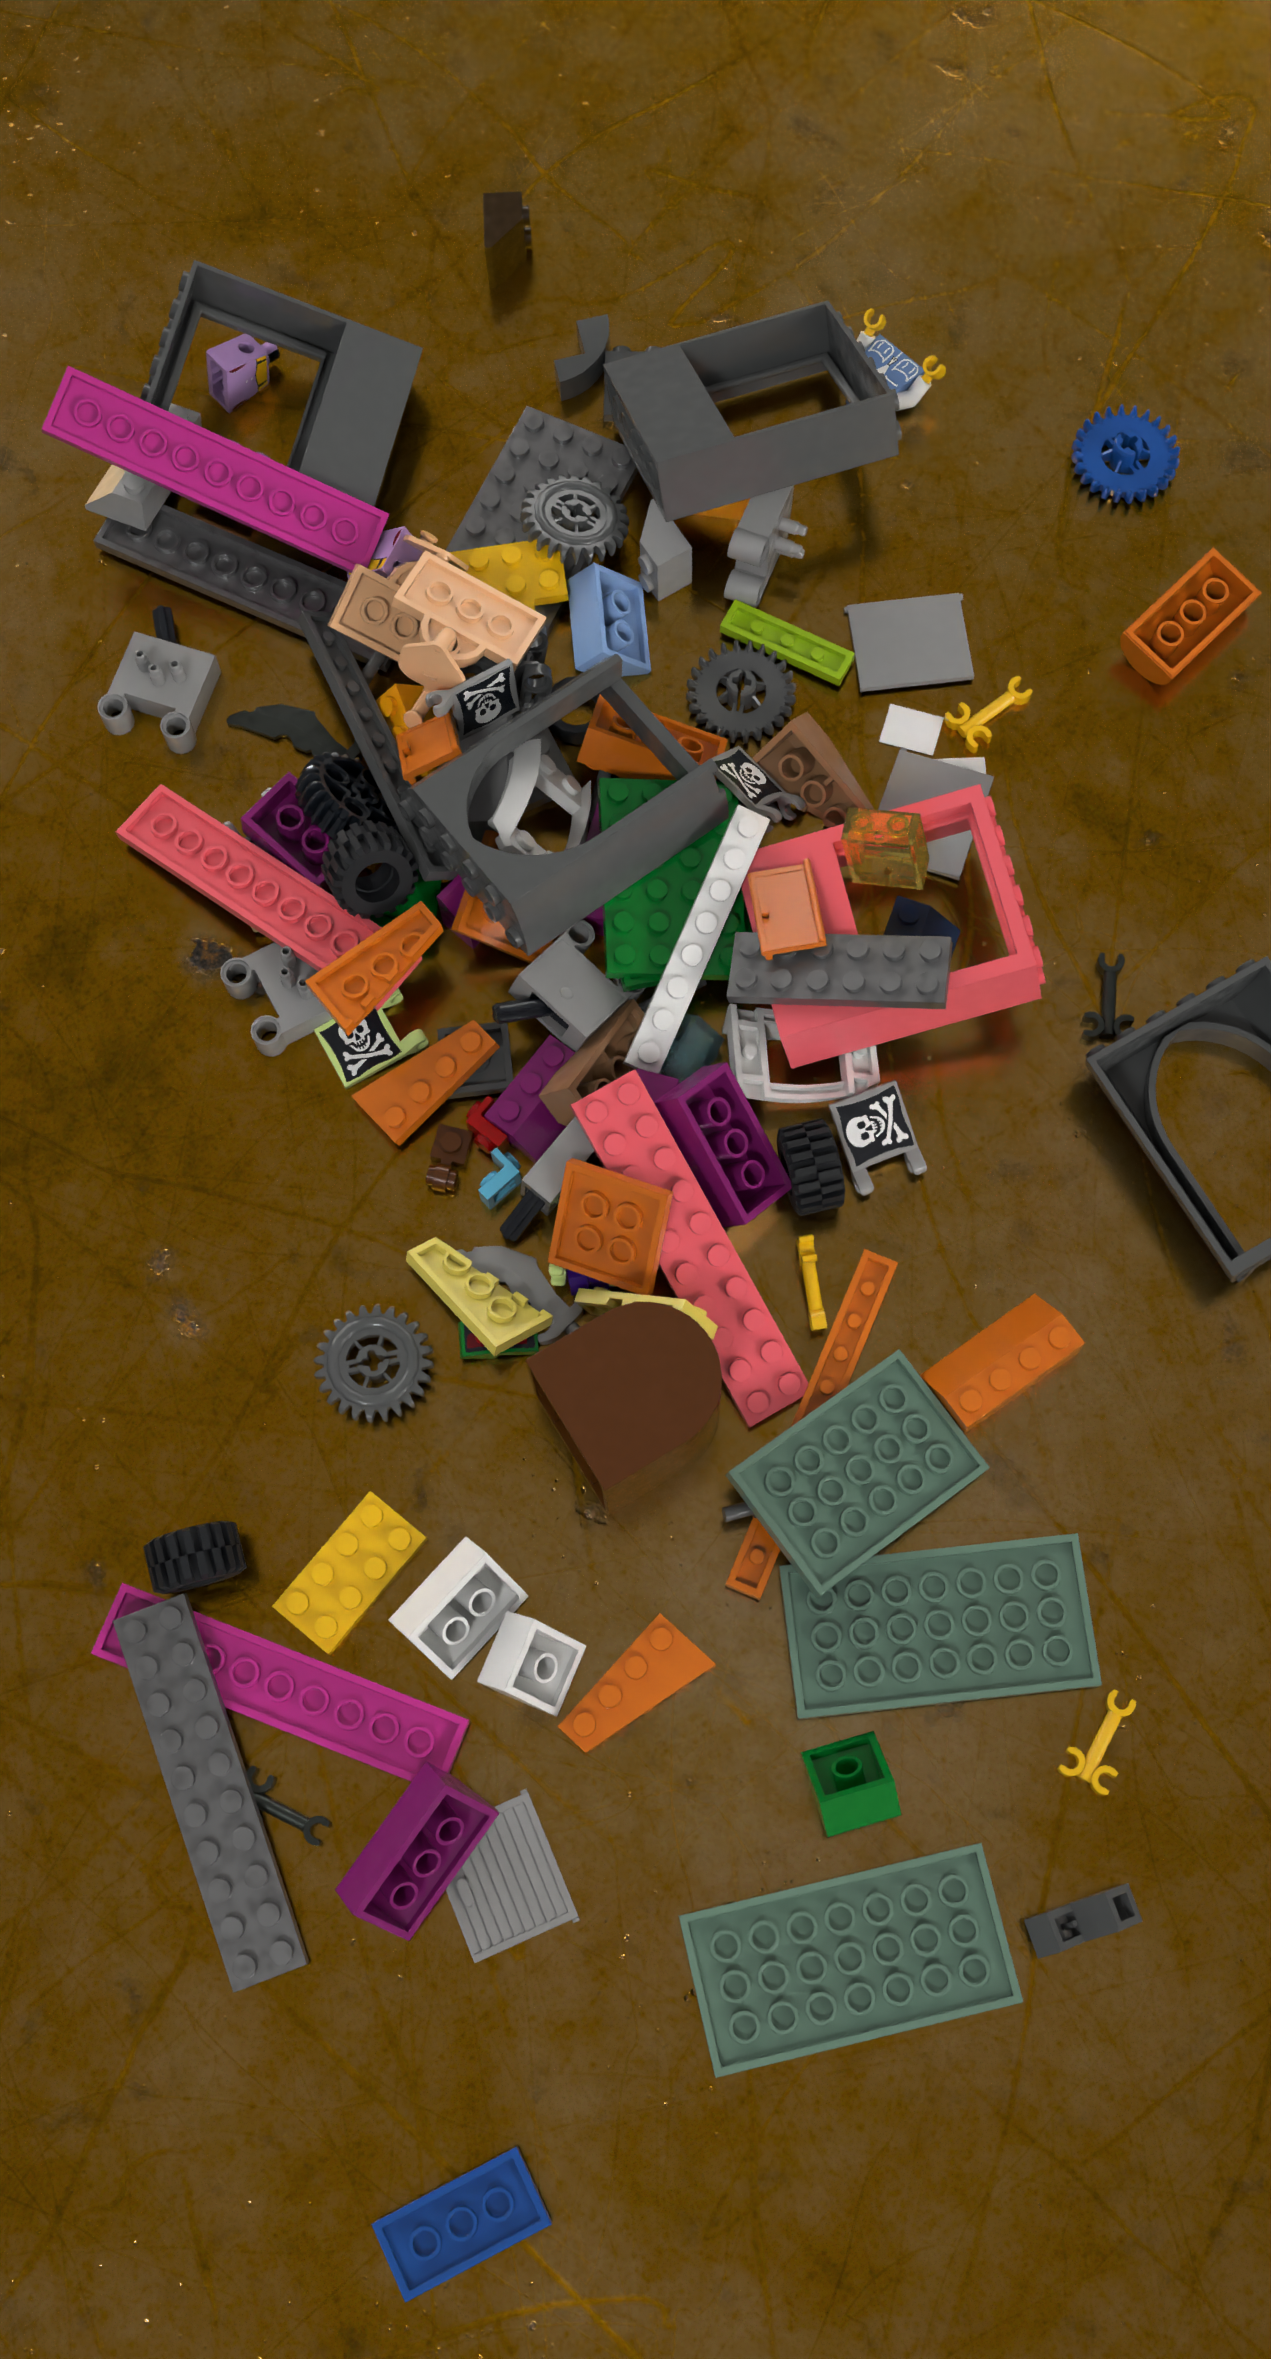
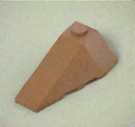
M808 712L791 720L752 758L786 793L800 796L805 801L806 805L801 811L810 812L821 819L828 828L877 814L828 735Z
M634 999L628 1000L553 1075L539 1094L540 1099L558 1123L567 1127L575 1117L569 1105L634 1070V1068L623 1064L644 1017V1012Z

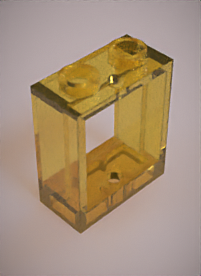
M848 807L841 841L852 882L923 890L930 858L921 815L919 813ZM875 835H883L881 838L875 837ZM866 844L882 845V846H892V847H903V848H909V849L890 848V847H879V846H868V845H866ZM887 870L892 871L890 875L884 874V872Z

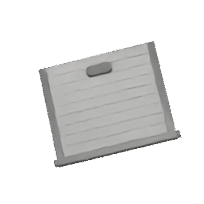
M952 593L852 604L844 607V613H848L860 692L973 680L974 672L961 606L963 594Z
M901 747L877 814L981 784L984 797L989 795L994 776L907 752L906 748ZM971 830L878 857L959 880L973 841Z
M527 1788L520 1791V1796L494 1807L498 1810L499 1815L446 1888L447 1895L474 1963L570 1920L573 1923L580 1921Z

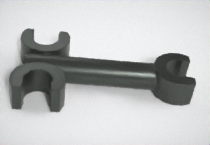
M1100 953L1097 959V970L1103 975L1101 1016L1096 1012L1084 1013L1082 1022L1093 1023L1096 1027L1092 1031H1083L1082 1039L1085 1041H1094L1100 1036L1116 1040V1037L1122 1032L1120 1026H1132L1134 1022V1017L1128 1014L1120 1015L1115 1020L1117 975L1125 964L1123 954L1118 955L1115 966H1108L1105 963V953Z
M251 1766L247 1771V1775L258 1809L302 1831L304 1838L311 1845L321 1846L322 1841L313 1836L312 1829L316 1824L320 1823L330 1828L332 1825L330 1820L323 1816L310 1818L264 1794L274 1787L276 1777L269 1775L265 1784L258 1786L254 1778L259 1768Z

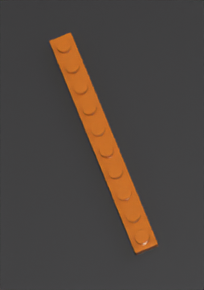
M864 1249L791 1426L848 1386L898 1262ZM753 1517L725 1586L760 1601L779 1555L780 1548L757 1518Z

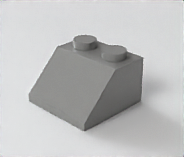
M652 499L640 539L638 562L641 567V574L638 577L644 590L647 593L651 591L655 598L660 601L692 583V547L673 520L665 521L657 504Z

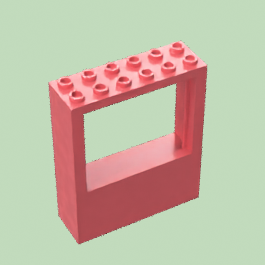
M981 784L757 849L741 886L753 932H757L749 889L748 873L803 864L804 859L808 858L811 862L825 934L858 935L840 867L971 830L1009 953L1007 957L950 972L946 1009L771 1004L779 1036L791 1069L1042 998L1040 985L1045 984L1046 981L1042 969L1041 953L1038 945L1035 946L1032 925L1029 916L1025 915L1024 901L1019 884L1016 885L1013 875L1015 873L1010 855H1006L1004 848L1005 840L1001 826L997 825L995 819L996 812L991 795L984 797Z

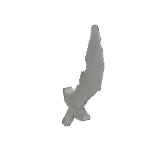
M503 1246L474 1247L470 1252H466L463 1249L456 1250L472 1261V1267L481 1273L486 1274L489 1272L499 1279V1283L506 1284L512 1294L516 1291L529 1299L528 1304L539 1312L544 1309L553 1315L550 1328L545 1333L537 1336L540 1345L554 1343L560 1340L566 1333L570 1334L580 1328L577 1322L583 1317L585 1309L577 1303L569 1307L554 1292L538 1267L536 1258Z

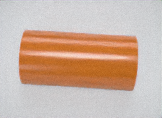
M1213 547L1122 633L1120 637L1121 649L1131 666L1144 678L1155 684H1168L1242 614L1262 592Z

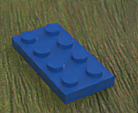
M518 2146L376 2220L371 2225L406 2303L552 2225V2221Z

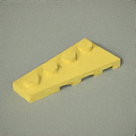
M437 1237L407 1251L406 1262L493 1356L551 1326L553 1315L544 1309L539 1312L528 1304V1298L517 1291L512 1294L500 1286L498 1278L489 1272L486 1274L481 1273L472 1267L470 1259Z
M594 1287V1290L579 1288L574 1300L575 1303L591 1315L596 1316L629 1303H660L674 1307L689 1315L699 1323L711 1340L714 1339L718 1328L714 1322L706 1317L707 1312L693 1306L686 1299L612 1292L602 1287Z

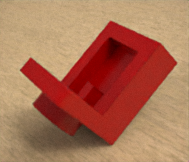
M487 1096L483 1102L477 1101L469 1109L466 1118H468L466 1120L467 1128L473 1132L475 1137L473 1141L483 1151L490 1154L491 1151L498 1148L504 1155L510 1148L509 1139L505 1133L485 1119L484 1115L495 1103L494 1099Z

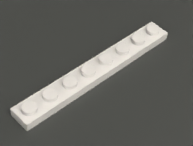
M739 804L735 808L623 1064L636 1070L639 1068L660 1073L770 819Z

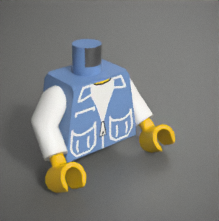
M871 308L864 314V323L867 327L865 331L860 332L856 341L862 342L868 358L872 357L874 359L877 371L885 375L889 388L891 390L895 389L899 399V410L912 408L917 405L932 386V379L938 380L944 377L946 368L943 364H940L935 371H932L933 365L938 361V358L934 355L928 356L924 360L922 368L881 334L875 338L873 336L875 331H880L884 328L886 318L881 314L879 321L875 325H871V318L875 313V310Z

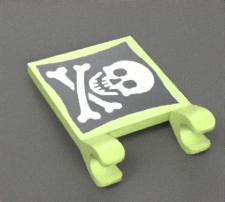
M399 988L378 1011L373 1009L349 1036L345 1034L334 1019L314 1029L346 1089L403 1057L428 1047L429 1041L421 1029L410 1032L400 1041L383 1011L384 1008L394 1006L403 1000V995Z

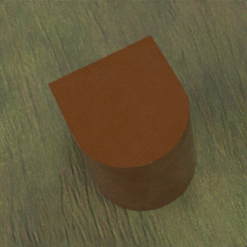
M636 1302L618 1306L525 1360L535 1395L609 1516L692 1466L706 1452L715 1436L720 1416L722 1383L719 1356L711 1338L699 1323L674 1307L654 1302Z

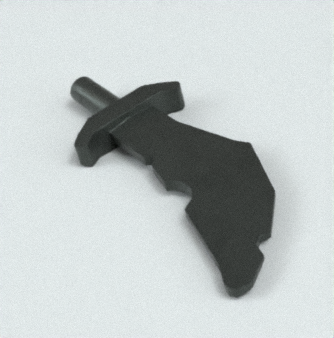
M277 704L256 707L252 712L244 710L230 715L226 720L231 727L243 728L274 740L280 737H288L293 742V748L305 753H312L313 757L319 754L322 755L324 752L329 754L337 752L340 756L348 754L353 760L358 757L360 761L362 760L363 754L356 740L347 750L329 734L316 718L315 711Z

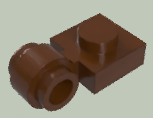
M443 1124L438 1125L430 1153L431 1161L438 1163L437 1165L430 1164L426 1176V1185L432 1186V1190L447 1193L448 1190L455 1191L459 1170H454L453 1166L465 1169L474 1139L472 1131Z

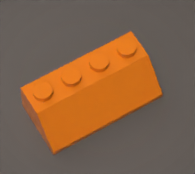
M599 694L577 762L585 764L590 769L602 770L624 779L676 780L603 696ZM653 713L699 766L710 758L725 752L728 739Z
M1034 1293L920 1374V1377L963 1433L966 1434L1078 1354L1085 1342L1060 1311Z

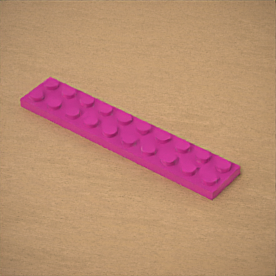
M69 365L42 427V433L350 573H352L356 564L368 568L389 517L387 512Z
M122 1583L91 1654L128 1668L113 1620L165 1601V1599ZM193 1611L225 1708L410 1782L413 1781L425 1762L450 1773L470 1720Z

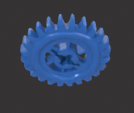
M1121 404L1117 416L1113 415L1111 407L1108 406L1104 419L1096 411L1093 417V424L1089 419H1086L1083 429L1079 428L1077 430L1076 439L1072 443L1074 452L1071 460L1076 464L1074 471L1076 474L1082 475L1080 480L1082 484L1091 483L1089 491L1092 493L1099 490L1102 491L1101 498L1103 499L1111 495L1113 496V502L1118 503L1122 497L1126 503L1131 504L1133 497H1136L1140 502L1145 501L1147 494L1150 497H1155L1159 489H1166L1169 481L1175 478V469L1178 468L1180 463L1179 458H1177L1180 453V447H1174L1177 436L1173 435L1170 438H1166L1171 426L1168 424L1165 428L1159 430L1161 416H1158L1156 420L1150 423L1148 421L1149 409L1146 410L1141 418L1137 417L1136 405H1134L1130 414L1126 415L1124 405ZM1107 445L1109 450L1102 453L1103 447ZM1139 460H1148L1147 466L1144 468ZM1104 461H1109L1111 468L1115 471H1112L1110 468H1108L1105 465Z

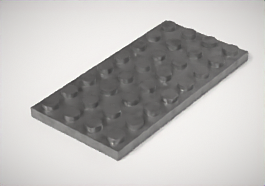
M526 406L446 551L453 552L528 541V532L524 533L522 531L523 523L520 521L522 501L526 499L528 491L535 489V484L539 482L545 484L547 478L551 477L557 481L558 475H565L567 479H570L571 475H577L578 479L582 480L586 476L590 478L591 483L595 481L601 482V488H611L613 490L612 495H618L623 500L638 469L625 445ZM552 514V517L554 518V520L557 519V518H560V517H558V516ZM568 554L563 564L566 584L569 578L586 568L587 559L584 554L580 555L576 566L574 565L572 554ZM567 601L536 606L535 611L547 617L545 622L547 638ZM527 653V660H530L531 653Z

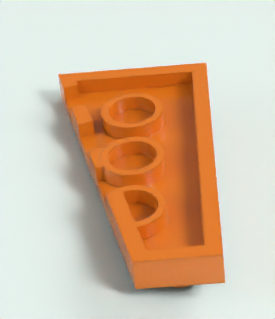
M420 901L305 981L306 985L345 1034L349 1036L444 932L442 924L426 905Z
M472 1020L351 1095V1097L400 1146L500 1046L475 1020Z
M659 1613L557 1727L587 1754L672 1694L715 1667L716 1664Z

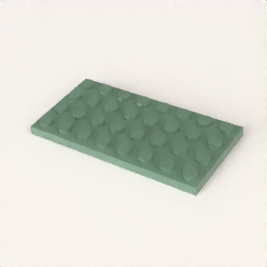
M1078 1533L874 1555L818 1598L814 1596L792 1565L779 1566L798 1720L1099 1687L1102 1685Z
M982 1843L679 1916L715 2078L1023 2002Z

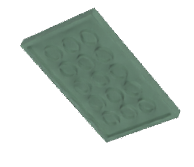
M898 1349L734 1467L725 1476L814 1596L818 1598L990 1467L901 1350Z

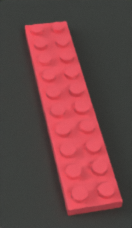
M162 784L149 795L116 831L120 840L281 947H290L296 957L317 971L322 970L382 928L370 919L361 918L359 913L355 917L350 915L346 909L343 910L339 906L333 895ZM422 956L394 985V987L384 996V998L374 1007V1009L378 1011L383 1006V1004L390 998V996L397 990V988L404 982V980L423 960Z
M636 1069L569 1105L605 1169L673 1191L658 1266L675 1297L686 1299L693 1306L707 1312L706 1317L718 1326L712 1342L719 1356L722 1382L746 1425L752 1427L803 1397L809 1382Z

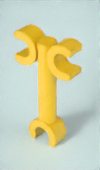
M1020 676L1013 677L1008 683L1007 692L972 717H970V708L963 702L959 703L957 709L962 718L957 719L951 713H945V725L952 730H957L963 738H966L965 745L970 752L976 753L978 749V744L973 738L981 737L987 744L991 741V731L982 725L1013 703L1022 705L1030 700L1033 692L1031 688L1024 693L1015 691V688L1020 685L1022 679Z
M814 1235L798 1236L795 1243L798 1248L799 1266L802 1267L811 1331L826 1329L827 1322L822 1305L815 1262L817 1261V1254H815Z
M1115 1689L1109 1692L1105 1698V1706L1108 1712L1086 1757L1080 1749L1068 1747L1065 1752L1075 1757L1077 1762L1075 1768L1069 1769L1064 1765H1059L1057 1768L1058 1772L1065 1777L1076 1776L1089 1783L1091 1789L1096 1794L1102 1796L1108 1795L1109 1790L1099 1784L1100 1774L1105 1773L1115 1778L1118 1772L1111 1766H1098L1122 1717L1130 1715L1136 1707V1701L1131 1699L1125 1709H1118L1114 1703L1115 1697L1118 1694V1691Z

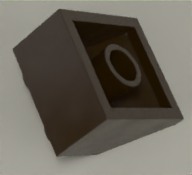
M522 191L483 193L484 245L489 289H496L527 260L526 247L532 246L529 205H523Z

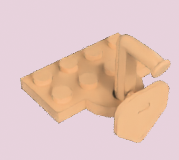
M421 530L420 539L411 535L404 536L403 541L422 551L421 556L426 550L460 570L467 572L468 565L448 551L433 545L438 542V539L431 533ZM418 561L405 562L394 568L388 578L360 564H356L327 626L398 662L401 649L405 644L420 643L419 629L421 621L392 606L395 594Z
M425 550L395 594L392 606L421 621L419 629L420 643L405 644L401 649L398 660L401 671L410 679L424 686L423 692L413 708L404 714L403 720L406 726L412 728L423 723L424 717L431 708L426 705L425 698L428 693L436 690H449L462 682L464 683L466 678L460 668L476 664L483 656L497 664L510 659L513 662L515 672L542 630L547 617Z

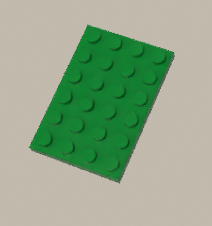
M599 778L600 833L677 782V780ZM716 781L720 789H725L729 818L603 905L605 978H661L734 810L738 805V798L721 781ZM742 888L738 892L700 980H729L735 932H745Z

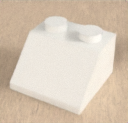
M507 1611L477 1682L557 1717L586 1645L533 1618Z

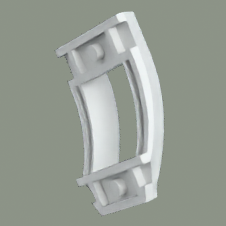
M541 739L526 741L513 750L514 756L509 760L504 791L493 816L488 820V825L499 833V836L495 838L499 850L521 855L553 853L539 846L527 831L519 830L516 827L529 802L534 786L572 815L571 829L565 850L585 843L590 818L591 780L581 788L574 777L571 775L566 776L556 768L555 763L550 757L545 754L541 755Z
M729 1004L722 1034H727L730 1069L746 1098L779 1103L823 1102L844 1099L871 1089L880 1083L876 1045L839 1055L840 1082L812 1085L770 1083L766 1040H781L773 1009L756 1007L755 1011L737 1009V1004Z

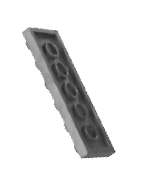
M735 932L727 989L729 1003L946 1009L953 945L951 937L825 934L827 946L775 954L772 960H766L765 956L761 955L757 932Z

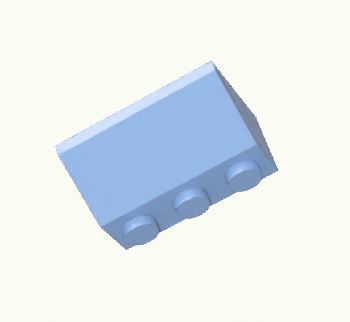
M592 563L569 578L567 586L575 669L584 672L601 660L618 654L622 658V676L650 673L651 664L644 595L641 583L596 563Z

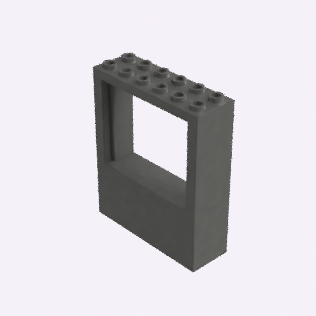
M194 260L190 272L183 271L178 288V297L173 300L169 313L170 320L168 326H165L159 342L160 349L158 355L155 354L149 372L150 378L148 384L145 383L140 399L166 411L169 410L200 317L320 362L287 467L374 506L423 348Z
M828 300L603 364L613 423L666 522L899 455L898 441L902 439V432L895 413L896 410H899L898 395L895 389L891 390L889 388L885 375L877 371L874 359L872 357L868 358L862 342L856 341L851 326L845 325L841 312L835 311ZM824 371H828L849 402V404L736 437L733 436L714 404Z

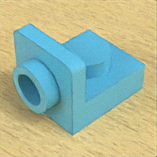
M498 1148L491 1151V1156L500 1171L498 1173L496 1171L490 1172L481 1181V1188L478 1189L481 1201L490 1210L522 1182L519 1171L521 1165L509 1152L503 1155Z

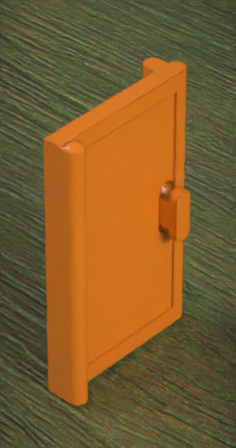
M451 710L443 717L435 716L396 735L402 776L411 785L416 783V776L446 763L462 753Z
M804 859L803 864L748 873L747 877L761 955L765 956L766 960H772L775 954L827 946L810 859Z

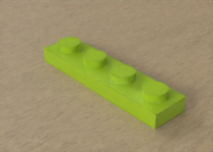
M736 599L720 624L721 633L745 644H748V641L751 640L753 647L758 650L762 644H765V653L771 655L776 650L778 659H785L787 663L837 686L841 685L855 658V653Z

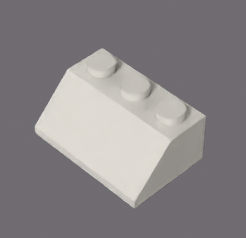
M465 1536L388 1621L447 1677L453 1680L497 1632L506 1612L514 1613L529 1596L483 1549Z

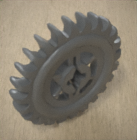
M558 475L557 481L551 477L547 478L545 484L539 482L535 484V489L527 492L526 499L522 501L520 521L523 523L522 531L524 533L528 532V542L531 543L535 538H538L537 551H540L543 546L549 545L548 558H551L553 553L559 550L561 563L565 561L568 554H572L574 565L576 566L580 555L584 554L587 564L590 565L593 553H596L599 561L602 562L605 558L606 550L610 556H613L616 547L618 549L622 547L623 541L628 535L630 521L626 515L627 508L621 504L622 499L618 495H612L613 490L611 488H601L602 483L599 481L591 483L590 478L586 476L579 480L577 475H571L570 479H567L565 475ZM552 514H554V515H556V516H558V517H560V518H557V519L554 520V518L552 517Z
M735 640L733 651L731 652L727 649L724 642L721 643V655H717L710 648L708 652L710 662L700 656L698 665L701 670H698L696 667L691 668L693 679L687 680V688L690 691L686 693L687 701L691 702L689 712L697 714L695 722L697 724L706 723V732L711 733L717 730V736L724 737L729 735L730 743H735L737 737H741L743 743H748L750 736H753L757 741H761L762 732H765L767 735H773V725L783 727L785 723L783 717L792 715L790 706L796 703V696L793 693L796 691L797 686L795 682L790 683L793 679L792 670L783 673L786 669L787 661L784 659L780 663L775 664L777 660L776 650L768 657H765V644H762L757 652H753L751 640L748 641L745 650H741L738 640ZM743 676H745L744 690H741L740 708L737 711L738 691L741 689ZM722 683L726 686V691L717 697L716 691L719 684ZM765 690L766 696L761 704L756 698V692ZM727 702L732 711H728L721 704ZM752 706L756 709L749 713H744L745 710L750 709Z
M380 1304L374 1306L372 1313H368L365 1306L361 1305L359 1316H355L350 1310H347V1321L345 1323L339 1319L333 1320L337 1328L335 1332L324 1330L323 1333L329 1342L317 1344V1348L324 1352V1355L315 1357L313 1361L316 1365L324 1366V1368L315 1372L314 1376L316 1379H326L320 1385L319 1391L321 1393L332 1391L327 1399L329 1405H333L341 1400L338 1409L341 1415L345 1414L351 1407L354 1421L359 1419L363 1411L370 1424L373 1422L376 1412H379L383 1421L387 1422L389 1409H392L401 1417V1403H405L411 1408L415 1407L411 1398L412 1393L422 1397L425 1396V1392L418 1385L419 1382H432L430 1376L423 1372V1370L435 1367L432 1361L423 1358L433 1353L432 1347L421 1346V1344L428 1340V1334H415L420 1328L418 1321L406 1325L409 1318L407 1312H403L395 1318L396 1310L394 1306L389 1307L385 1314H382ZM379 1337L377 1345L362 1347L359 1344L360 1341L367 1338ZM384 1340L390 1341L397 1347V1350L387 1352L383 1348ZM356 1346L359 1349L356 1359L347 1361L351 1350ZM378 1358L380 1361L376 1371H372L369 1367L372 1365V1359ZM400 1364L396 1376L391 1379L390 1375L393 1366ZM361 1373L365 1379L363 1386L358 1385L350 1375ZM386 1380L389 1382L379 1388H368L371 1383H381Z

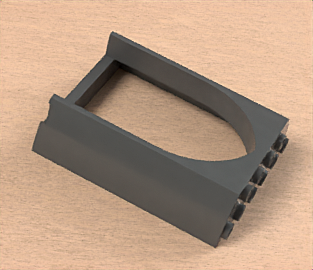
M618 654L601 660L463 751L457 757L446 762L405 789L401 794L400 802L397 804L403 817L409 822L413 820L419 827V833L425 843L430 847L434 845L441 853L440 858L446 868L451 872L455 870L460 875L462 884L468 894L472 897L477 895L482 901L484 911L490 920L494 923L499 921L504 927L505 935L512 946L516 949L521 947L527 956L533 954L729 818L725 789H720L717 786L714 773L719 770L717 764L710 758L702 765H698L621 679L622 658ZM599 693L677 780V782L599 835L581 845L561 852L542 855H521L500 851L475 840L472 837L468 824L469 809L473 796L489 770L508 753Z
M1268 956L1257 962L1254 959L1246 961L1235 970L1236 974L1227 979L1224 976L1216 978L1206 986V991L1197 996L1194 993L1186 995L1176 1003L1177 1007L1167 1013L1164 1010L1156 1012L1146 1020V1025L1137 1030L1134 1027H1130L1116 1037V1042L1107 1047L1104 1044H1100L1085 1055L1086 1067L1232 1283L1236 1280L1241 1282L1248 1278L1255 1268L1271 1259V1237L1244 1252L1169 1140L1158 1112L1156 1078L1164 1052L1172 1043L1182 1041H1206L1234 1048L1255 1059L1271 1072V960Z

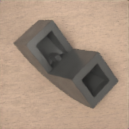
M608 314L576 321L577 339L581 354L554 360L555 380L561 401L573 398L589 389L604 372L605 351H610Z
M1126 1883L1025 1919L1024 1922L1039 1959L1065 1951L1083 1942L1122 1931L1143 1922L1130 1886Z

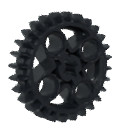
M324 752L322 755H315L306 764L295 785V796L299 799V807L304 808V816L312 818L311 825L321 828V834H327L333 838L332 840H336L339 831L343 829L346 832L351 829L349 825L357 822L358 826H362L364 821L372 820L374 825L380 821L386 823L388 828L392 826L402 836L368 765L361 763L359 757L353 760L348 754L340 756L337 752L332 754Z

